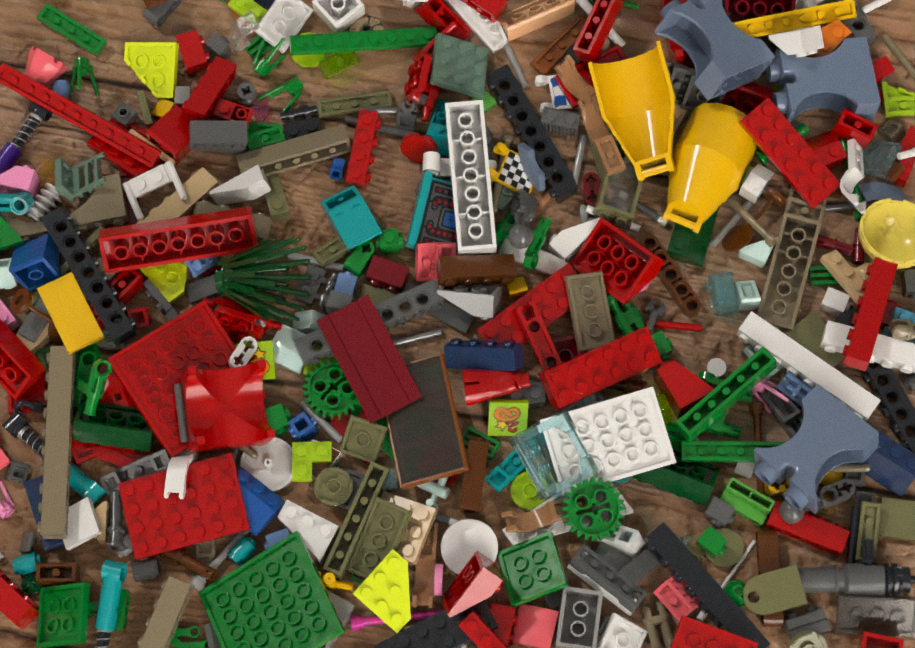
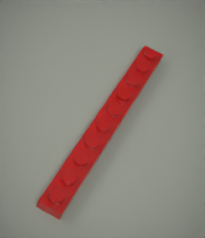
M6 63L1 64V84L150 168H155L162 153L161 150Z

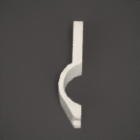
M855 138L847 140L849 169L841 178L840 189L847 200L861 214L866 213L865 203H859V196L852 194L856 184L864 178L863 148Z
M189 448L171 458L166 473L164 498H169L172 492L179 493V498L184 499L187 470L190 463L197 462L200 452L189 453Z

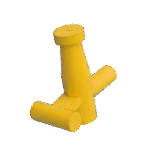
M326 573L321 578L325 587L331 591L337 588L353 590L354 583L338 581L333 573Z

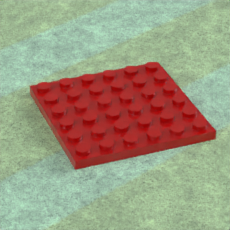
M204 300L109 357L107 361L111 364L113 372L162 447L167 450L170 458L188 448V442L181 443L174 384L180 383V375L188 366H196L197 369L201 370L229 369L228 360L236 347ZM239 355L237 359L233 358L235 360V365H242V363L240 362L242 359L241 355ZM263 390V400H265L268 396Z

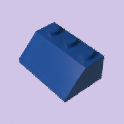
M240 466L237 469L251 527L249 531L257 536L278 518L285 501Z

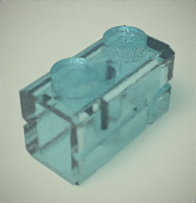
M732 272L709 275L708 281L705 284L707 293L710 292L711 299H709L710 311L714 310V316L737 313L739 306Z

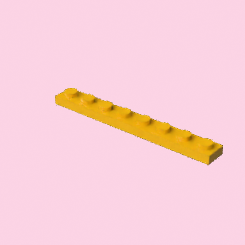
M843 0L732 23L745 34L755 38L830 23L837 19L855 18L857 14L854 0Z

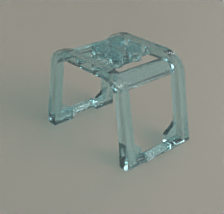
M596 393L548 416L554 417L541 424L539 421L508 440L511 446H514L521 462L528 472L529 478L538 491L536 494L540 500L548 498L600 472L591 454L586 452L575 431L576 426L568 411L600 402ZM554 426L568 433L580 456L579 473L561 482H558V479L554 480L551 474L552 468L556 476L543 433ZM535 436L540 447L537 444H535L532 437ZM542 451H543V453H544V455H545L547 461L549 462V464L546 462V460H545V458H544V456H543V454H542Z

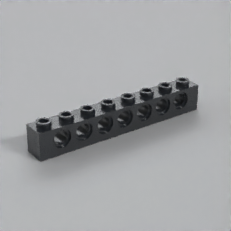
M508 64L488 73L487 86L490 91H494L496 94L495 100L499 107L502 106L504 108L506 120L512 122L514 134L516 137L520 136L523 143L534 149L538 166L545 173V182L549 187L547 190L552 199L555 198L557 203L577 194L578 185ZM503 86H506V87H508L509 89H508V90H501L500 88L503 87ZM512 101H515V102H517L518 104L515 105V106H512V105H510L509 103L512 102ZM525 117L526 120L520 121L518 118ZM528 132H534L535 135H534V136H528L527 133H528ZM537 147L544 148V150L541 152L536 151L535 149ZM550 162L553 166L546 167L544 164ZM560 178L562 181L556 183L553 181V179Z
M59 207L41 217L46 229L116 346L137 335L134 330L137 327L132 317L127 318L125 315L127 312L125 305L122 301L118 303L116 297H118L117 292L113 286L109 288L107 285L108 277L104 271L100 272L98 270L99 262L95 256L91 257L88 252L91 249L86 241L82 242L79 237L82 234L77 226L73 227L70 222L73 219L68 211L63 212L62 208ZM61 228H67L64 232H59ZM76 242L73 247H68L70 243ZM85 257L84 261L77 262L79 258ZM94 272L92 277H86L88 273ZM103 288L101 292L95 293L96 289ZM107 303H113L111 307L104 308ZM122 318L121 322L113 323L115 319Z
M858 307L837 316L834 322L854 327L851 321L854 312L858 313ZM874 362L876 365L875 369L868 366L866 371L861 370L863 381L865 384H869L872 389L871 394L881 400L879 403L882 407L880 408L881 413L891 423L890 429L894 435L898 436L901 441L899 444L915 454V409L893 369L885 368L880 363ZM877 379H883L886 385H879ZM887 395L893 396L894 399H895V402H894V403L889 402V401L887 400L886 396H887ZM896 412H901L905 419H898ZM906 429L912 430L913 433H914V436H913V437L908 436V435L906 434L905 430H906Z

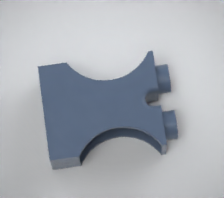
M673 0L660 11L663 20L655 29V34L671 39L688 53L696 71L694 84L707 100L757 80L775 58L774 54L761 39L745 34L730 21L724 11L722 0H687L683 4L678 0Z
M866 37L844 38L842 44L834 52L817 58H796L795 54L787 55L777 46L775 58L765 69L768 82H776L777 89H783V92L773 93L772 102L790 124L798 115L811 109H828L840 114L845 108L869 121L874 119L881 100Z
M818 384L802 399L803 421L795 436L786 443L776 447H756L754 449L756 467L753 469L755 475L768 486H771L775 481L781 484L785 479L790 478L789 489L783 494L784 498L795 509L801 511L806 506L815 514L818 512L816 491L822 478L829 471L840 465L849 463L863 464L879 446V432Z

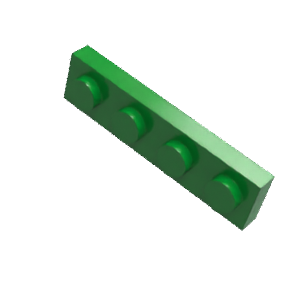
M48 3L36 17L38 21L96 57L107 44L104 38Z

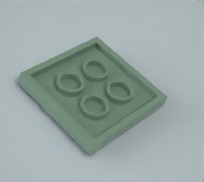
M437 33L435 36L430 84L482 99L485 90L489 48Z

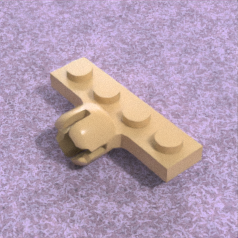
M837 250L823 255L820 262L857 304L859 295L863 296L864 291H861L864 279L867 280L869 276L865 274L869 263H864L858 267H851Z

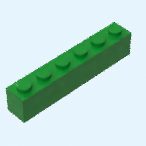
M764 347L759 349L676 421V430L689 443L692 442L776 369L777 360Z

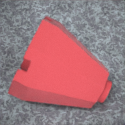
M32 46L29 51L25 74L49 87L65 73L68 66Z

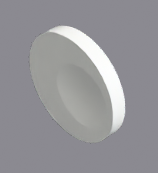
M275 437L267 445L251 447L259 454L256 459L243 452L240 466L274 493L283 490L292 482V448L284 440Z
M472 518L461 519L450 525L444 532L440 545L441 555L445 564L453 572L459 574L476 551H479L495 562L498 554V541L492 529L484 522Z

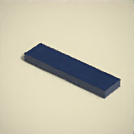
M42 476L23 482L37 525L38 521H41L38 506L39 502H42V495H40L39 491L40 483H43ZM40 535L46 552L64 545L63 539H43Z

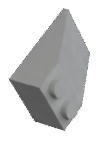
M461 284L447 287L442 285L437 290L438 295L469 314L480 317L482 320H490L502 307V286H485L482 284L464 286Z

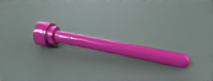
M444 609L412 612L409 621L427 619ZM350 615L352 631H360V628L368 625L386 624L378 616L363 618V616Z

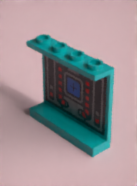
M425 171L422 175L405 247L415 249L417 242L456 243L457 256L458 248L452 182L432 177L433 173Z

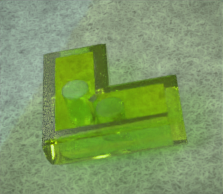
M355 52L333 53L334 55L319 61V68L324 78L329 79L359 65L360 60Z

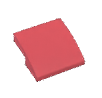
M417 242L415 244V280L431 281L435 279L438 282L436 262L439 256H456V243Z
M671 577L653 593L679 622L681 615L687 617L698 608L697 605L699 603L694 597L691 599L685 593V587L681 582L677 583Z
M526 604L520 605L517 625L514 626L513 631L515 633L513 643L526 647L550 648L559 611Z

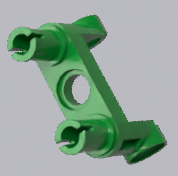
M511 207L508 208L504 219L498 222L495 228L497 250L503 239H508L509 231L515 226L513 225L515 222L514 216L510 214ZM541 217L536 229L531 230L533 240L524 253L525 268L534 270L538 264V253L546 241V233L552 224V221L547 217ZM489 253V254H482V255H493V254H496V253Z
M85 349L78 355L79 366L74 383V388L76 389L74 406L79 407L81 401L86 400L83 413L96 416L98 401L103 397L107 376L111 373L112 366L105 359L97 360L96 354L93 351ZM86 354H91L92 361L85 364L83 357ZM100 363L107 365V369L103 373L97 371Z
M700 371L698 374L700 379L713 388H716L724 381L707 371ZM749 391L740 399V401H744L749 404L753 392ZM726 411L704 430L717 436L724 434L739 440L742 428L725 423Z

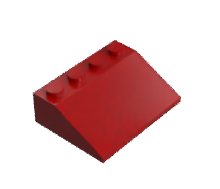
M601 217L570 265L582 274L602 271L606 292L626 305L655 278L666 261L615 224Z

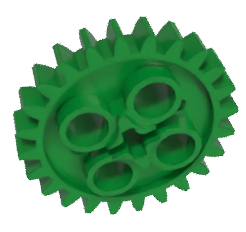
M336 358L334 363L327 359V364L325 365L320 361L319 368L313 365L314 372H307L310 378L304 377L306 384L302 385L303 390H305L303 397L307 398L305 404H311L309 407L310 411L316 409V416L323 413V419L330 415V419L333 420L334 416L337 415V418L341 420V414L348 418V411L355 413L354 406L360 408L353 390L350 393L343 392L344 388H351L348 381L342 382L346 377ZM335 373L340 375L338 379L330 378ZM320 385L325 387L323 391H317L315 388ZM331 399H335L338 401V403L335 405L328 404V401Z
M585 477L583 478V484L578 480L575 481L577 487L569 486L572 492H565L564 494L568 499L561 500V502L566 504V507L560 508V510L566 511V514L561 516V518L568 519L564 525L572 526L569 532L576 530V537H580L583 534V540H587L590 536L591 541H595L596 536L599 540H603V534L606 537H610L609 531L617 532L614 526L622 525L618 518L625 517L620 514V511L625 510V508L620 507L624 500H618L621 492H614L616 486L609 487L610 481H606L603 484V478L601 477L598 478L597 482L595 477H591L590 482ZM598 491L604 495L602 502L596 500L595 496ZM580 496L585 500L583 507L577 505V498ZM609 503V507L594 510V513L576 514L577 511ZM604 510L609 514L607 521L601 519V513ZM584 516L590 518V524L587 527L582 524Z

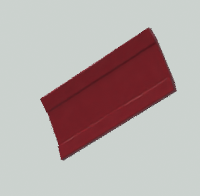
M368 294L316 320L370 424L422 397Z

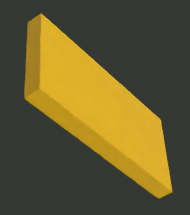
M72 272L37 288L69 355L105 338Z

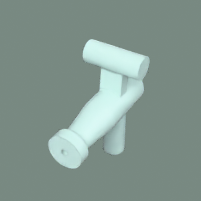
M448 477L439 479L437 483L430 481L416 485L432 494L431 499L426 500L427 506L438 509L437 497L439 496L443 499L448 497L450 489L445 487Z

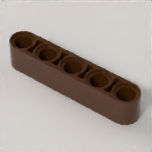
M652 234L644 236L641 244L645 246L648 242L653 243L655 247L648 249L666 261L657 273V276L682 313L688 318L696 317L701 308L699 298L659 239ZM672 273L675 275V278L669 279L666 277V274ZM681 288L684 289L686 293L680 295L677 293L676 290ZM693 304L697 309L689 310L687 305Z
M756 530L758 575L780 569L777 530ZM783 611L770 615H761L762 626H783Z

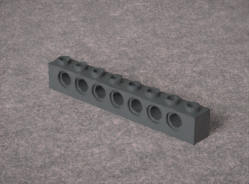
M435 279L374 306L387 331H389V328L395 325L400 327L406 324L407 320L411 318L418 319L424 316V313L429 310L432 312L439 310L444 304V298L437 294L439 287ZM419 298H425L427 299V303L420 304L417 300ZM407 305L410 307V310L403 312L400 310V307ZM385 313H390L393 317L387 320L382 316ZM321 329L294 340V346L303 365H313L322 357L326 356L328 358L334 355ZM319 343L322 345V348L314 350L312 346Z

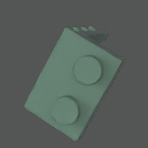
M101 152L73 168L62 158L55 160L54 173L57 192L63 194L71 202H74L75 197H83L85 192L91 193L95 187L101 188L102 183L106 182V178L102 177L101 158L105 157V154ZM92 163H94V182L92 176ZM84 167H85V187H84V185H83V168H84Z

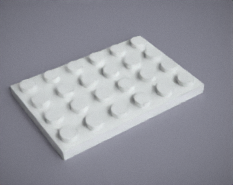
M654 386L540 420L562 496L565 495V492H572L569 486L577 487L575 481L579 480L583 484V478L585 477L589 482L591 477H595L596 482L601 477L604 484L606 481L612 482L677 462Z

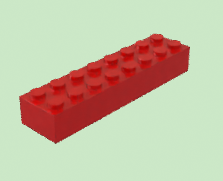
M252 206L101 229L98 236L106 273L236 254L258 244Z

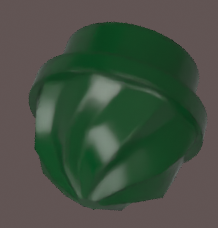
M27 575L21 581V589L28 595L37 593L41 587L36 581L35 575Z

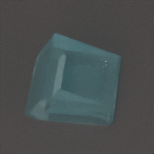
M394 468L390 469L383 484L382 492L398 490Z

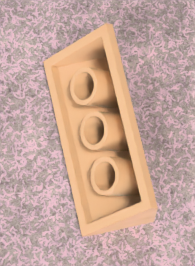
M535 0L502 14L498 21H500L508 41H511L574 14L575 0Z

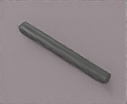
M346 116L345 124L356 126L358 119ZM382 124L381 129L377 130L401 137L410 133H416Z

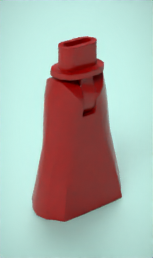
M462 369L467 406L521 391L524 387H530L528 372L519 373V370Z

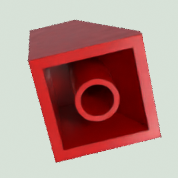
M177 105L171 108L146 132L147 140L176 161L175 165H178L191 150L189 149L190 121L183 119L184 111H182V107L180 108Z
M674 360L669 363L664 361L657 366L658 369L656 370L654 380L677 418L686 414L713 390L712 386Z

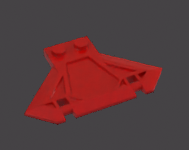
M109 374L103 397L98 402L137 408L119 379ZM119 394L121 397V400L116 401L115 395ZM72 431V454L77 465L94 458H99L118 467H123L156 452V449L153 448L150 452L144 451L137 454L136 450L82 443L73 440Z

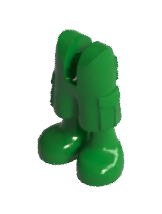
M612 295L607 297L609 309L615 315L613 322L623 335L632 332L634 328L637 330L645 327L638 307L632 306L631 301L626 305L622 303L626 312H622L616 298Z

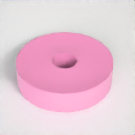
M435 564L434 596H442L443 564Z

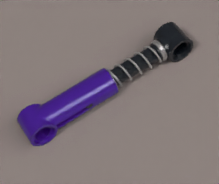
M32 101L29 107V118L25 119V124L21 125L20 131H17V135L12 138L13 141L6 142L0 151V174L13 167L22 154L20 149H23L22 146L24 143H27L26 141L29 136L31 137L32 132L36 131V126L40 125L43 121H48L52 117L53 112Z

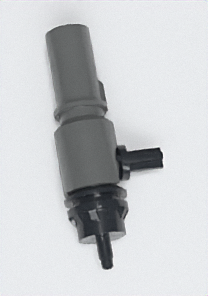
M870 539L861 540L862 559H859L858 563H846L843 567H838V565L798 567L805 593H834L835 595L844 593L847 597H884V595L889 597L890 593L892 596L910 593L911 584H915V576H911L910 567H901L896 563H891L890 567L888 562H885L883 566H878V559H874V543Z

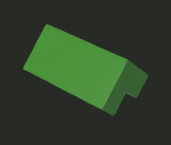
M733 477L720 497L722 501L735 507L734 512L759 527L762 526L775 503L774 500Z

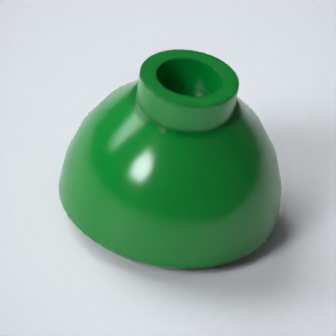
M736 579L729 581L723 590L738 607H742L745 605L743 590L746 583Z

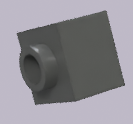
M215 33L206 42L208 51L215 57L225 59L231 53L230 42L224 36L220 37Z
M123 101L111 114L112 119L126 129L139 118L137 111Z

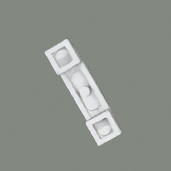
M505 238L498 254H514L515 261L524 264V253L528 247L524 249L515 248L510 244L509 239ZM540 250L538 253V264L535 269L551 276L565 266L567 262Z

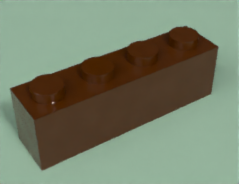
M514 254L439 256L436 262L438 285H445L447 287L461 284L464 286H471L473 284L487 286L494 283L508 285L513 283L517 275Z

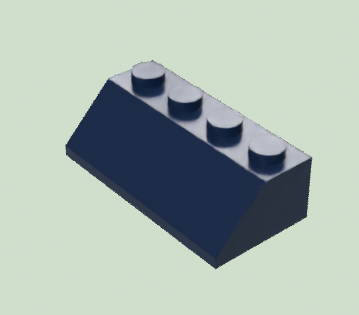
M877 430L879 432V446L863 463L871 466V470L865 472V475L901 498L915 479V454Z

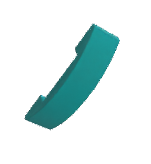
M535 426L499 466L497 465L484 480L498 493L502 491L546 445L543 431Z

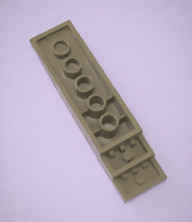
M792 186L778 232L779 239L774 247L757 315L771 325L793 331L822 224L827 198L814 209H811Z

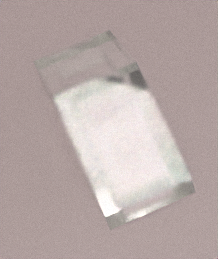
M252 11L235 20L228 38L235 53L251 45L247 35L260 28L257 18Z

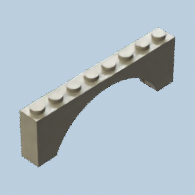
M119 173L103 176L106 178V182L102 183V187H96L91 197L80 208L70 214L73 219L70 222L73 227L77 226L80 233L87 232L88 229H98L100 226L105 228L109 224L120 226L125 223L124 221H129L126 197L122 186L123 179ZM0 212V216L22 238L24 243L49 233L43 222H25ZM61 228L59 232H64L67 228Z

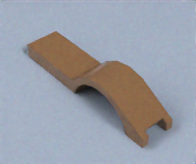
M566 55V60L561 65L554 67L561 82L583 104L592 102V96H596L595 88L579 75L575 68V61L570 55ZM603 120V123H604L606 129L609 130V129H610L609 126H608L607 123Z
M592 96V102L584 105L581 100L578 101L586 132L596 147L607 176L625 171L626 166L612 134L608 133L603 123L596 96Z
M581 496L577 498V505L579 507L585 505V500ZM568 497L547 502L541 508L526 513H515L512 510L502 512L501 517L505 518L507 527H505L506 532H532L545 528L554 522L567 520V518H561V516L566 514V511H562L560 508L566 507V504L561 502V500L568 499ZM588 508L577 511L576 514L580 515L582 513L592 512V509Z
M433 522L418 562L415 565L412 607L427 605L428 608H432L438 522Z

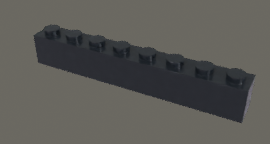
M664 522L643 539L646 542L644 544L651 553L655 552L659 557V563L664 568L668 567L670 569L672 578L677 583L681 582L684 585L685 593L691 599L694 597L697 600L699 609L704 614L708 613L711 616V622L715 627L758 642L757 648H767L770 645V642Z

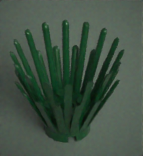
M295 236L263 247L274 242L277 238L275 237L269 238L231 258H221L217 264L222 265L221 271H215L217 292H223L220 294L221 296L230 297L267 322H269L267 318L273 321L277 319L284 324L287 323L293 326L292 322L280 316L283 315L295 321H300L299 317L258 299L305 311L306 308L304 306L288 302L283 296L262 290L308 297L310 295L308 291L284 288L288 287L289 283L276 280H311V275L258 273L285 272L289 270L288 266L309 264L310 259L266 264L257 263L283 258L288 254L304 251L307 249V246L284 251L281 249L276 250L301 241V238L294 239Z

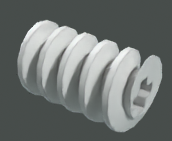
M50 183L45 184L46 189L42 188L40 190L42 195H35L37 201L34 200L33 206L26 212L27 216L34 222H41L40 218L45 215V212H52L50 206L57 208L54 203L55 201L62 202L59 196L64 195L57 192L55 186Z

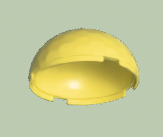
M887 198L873 203L866 209V213L863 214L859 223V239L864 251L873 261L876 257L898 264L897 269L915 266L914 203L907 200L897 201Z

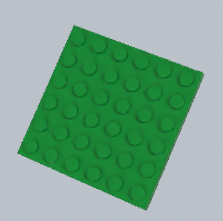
M298 531L290 534L198 592L222 648H320L346 632L301 533Z

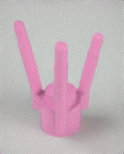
M764 378L750 392L752 391L757 400L764 403L766 411L771 413V410L758 392L762 394L767 389L786 402H789V399L774 389L777 384Z
M0 481L1 489L7 500H0V517L4 520L14 513L15 509L13 507L15 504L12 502L3 481Z

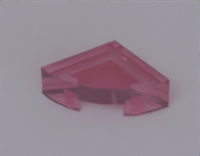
M267 99L250 107L254 109L253 115L257 123L266 120L269 114Z

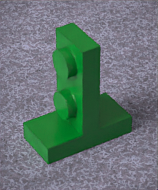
M128 589L121 590L115 628L117 631L126 632L131 594ZM88 603V616L97 614L99 603Z

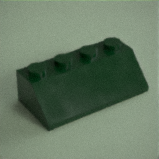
M719 207L702 224L698 234L690 228L675 223L667 250L672 260L703 267Z
M86 400L81 401L73 423L74 441L94 443L101 446H114L121 449L127 448L141 452L151 451L155 435L137 408L98 402L96 416H90L83 413Z
M673 450L676 463L639 473L632 477L641 483H648L660 490H666L678 497H684L696 504L706 506L720 468L706 462H681V453Z

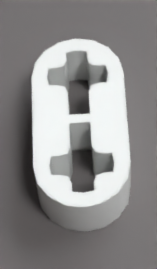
M247 336L240 341L228 360L230 368L245 366L257 349V341L253 337ZM251 342L253 349L249 348L245 353L243 351L246 346L244 343ZM239 355H242L243 357L240 361L242 365H235L233 358L237 359Z

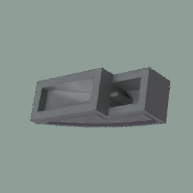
M777 387L774 388L775 390H777L778 392H780L781 394H783L785 397H787V395L784 394V393H783L781 390H779ZM770 391L763 394V400L790 439L794 437L803 421L800 410L790 399L789 402H786Z

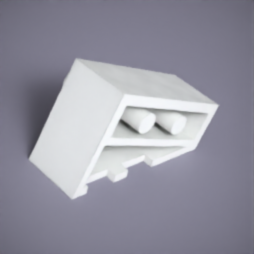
M286 500L278 515L279 521L285 528H288L291 534L295 531L301 533L308 551L322 565L338 536L339 526Z

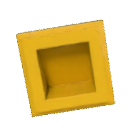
M160 98L151 115L160 119L175 104Z
M524 276L517 277L513 283L506 285L510 299L523 296L529 291Z

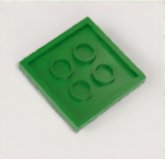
M551 530L498 552L499 562L513 607L568 586L555 537Z
M89 583L40 587L36 647L45 648L86 644Z

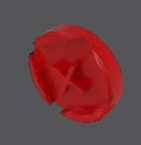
M410 133L403 137L400 148L403 155L409 160L423 163V153L429 151L437 152L438 145L427 135L421 136L419 133Z

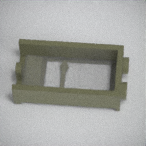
M625 155L622 158L626 166L625 171L607 176L604 169L593 214L598 215L600 218L614 220L620 225H629L634 218L643 181H638L634 165L628 156Z

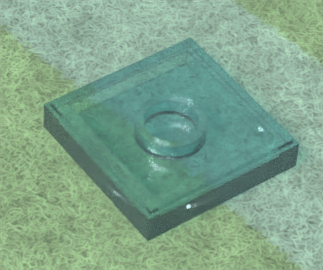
M872 139L863 150L864 175L886 178L897 158V153L902 149L900 143Z

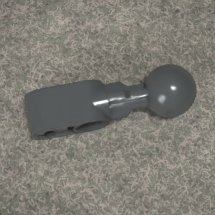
M519 189L512 198L510 214L514 216L516 225L511 228L508 234L510 244L518 249L528 247L533 240V233L529 226L536 215L537 199L523 189Z
M845 478L824 486L821 490L817 491L818 510L830 508L849 500L855 492V483ZM823 494H828L831 500H826ZM785 500L780 505L779 514L783 521L795 524L801 521L805 512L810 509L805 506L799 511Z

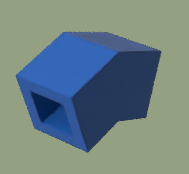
M334 157L330 179L342 180L346 167L345 159Z

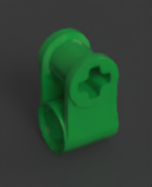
M368 240L358 245L346 259L343 267L360 278L370 264L373 255H376L374 244ZM368 248H370V252H363V249L367 250Z

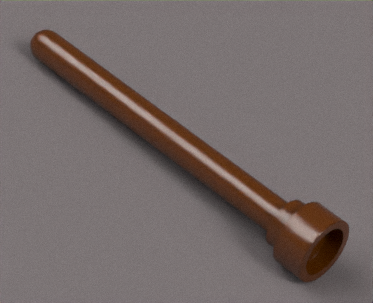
M752 402L748 406L749 412L753 416L754 441L762 442L761 415L764 412V403ZM756 476L757 491L764 495L765 483Z

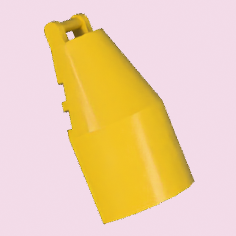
M660 40L656 41L657 46L654 49L633 58L612 63H588L602 118L634 165L638 181H643L646 177L666 171H676L672 156L676 95ZM666 161L667 163L657 167L643 170V167L658 164Z
M703 103L693 109L672 152L676 171L669 172L667 209L662 218L663 220L673 221L692 229L693 232L698 234L702 224L723 202L725 203L730 195L740 188L758 147L738 123L746 116L745 113L721 103Z

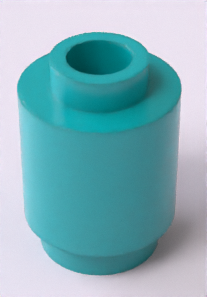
M242 536L231 548L228 556L240 566L257 550L255 548L256 543L249 536L246 539Z
M36 552L17 556L16 559L12 560L15 574H20L21 576L36 572V564L43 563L41 555H37Z

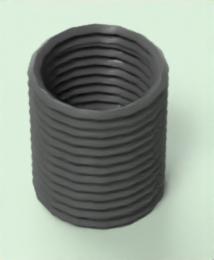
M157 557L132 561L131 566L135 582L161 577L160 564Z

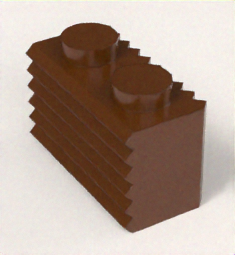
M37 563L36 581L41 586L80 583V566L77 563Z

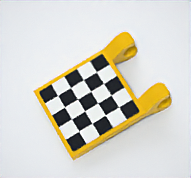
M498 142L494 146L493 152L505 157L498 173L489 167L490 180L496 181L515 192L523 189L530 194L533 185L524 172L519 154L510 150L505 144Z

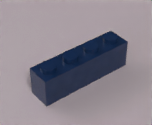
M454 338L444 346L447 368L516 371L524 365L522 343L514 342V340L496 342L495 339L486 341L470 339L462 341L461 338Z

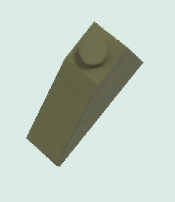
M278 174L267 176L272 190L264 195L273 223L290 219V211Z

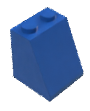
M49 233L16 246L13 251L9 272L24 288L30 291L62 277L58 247Z

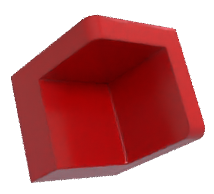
M887 56L872 62L877 85L880 84L882 78L895 71Z

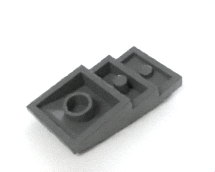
M666 59L676 95V103L680 105V108L693 111L696 106L703 103H722L725 93L710 100L705 98L694 84L696 78L694 68Z

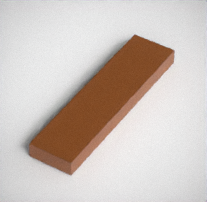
M580 15L530 63V66L540 75H547L564 58L565 51L577 41L587 19Z

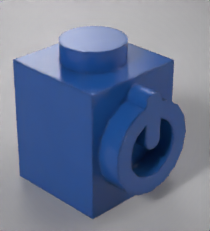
M304 411L288 422L290 427L287 429L296 442H307L319 433L316 429L318 424L313 416L308 417Z

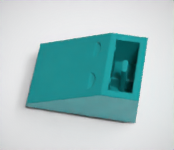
M439 99L426 135L436 142L439 154L449 156L445 103H451L452 101Z
M354 185L321 201L327 220L348 250L382 234L367 204Z

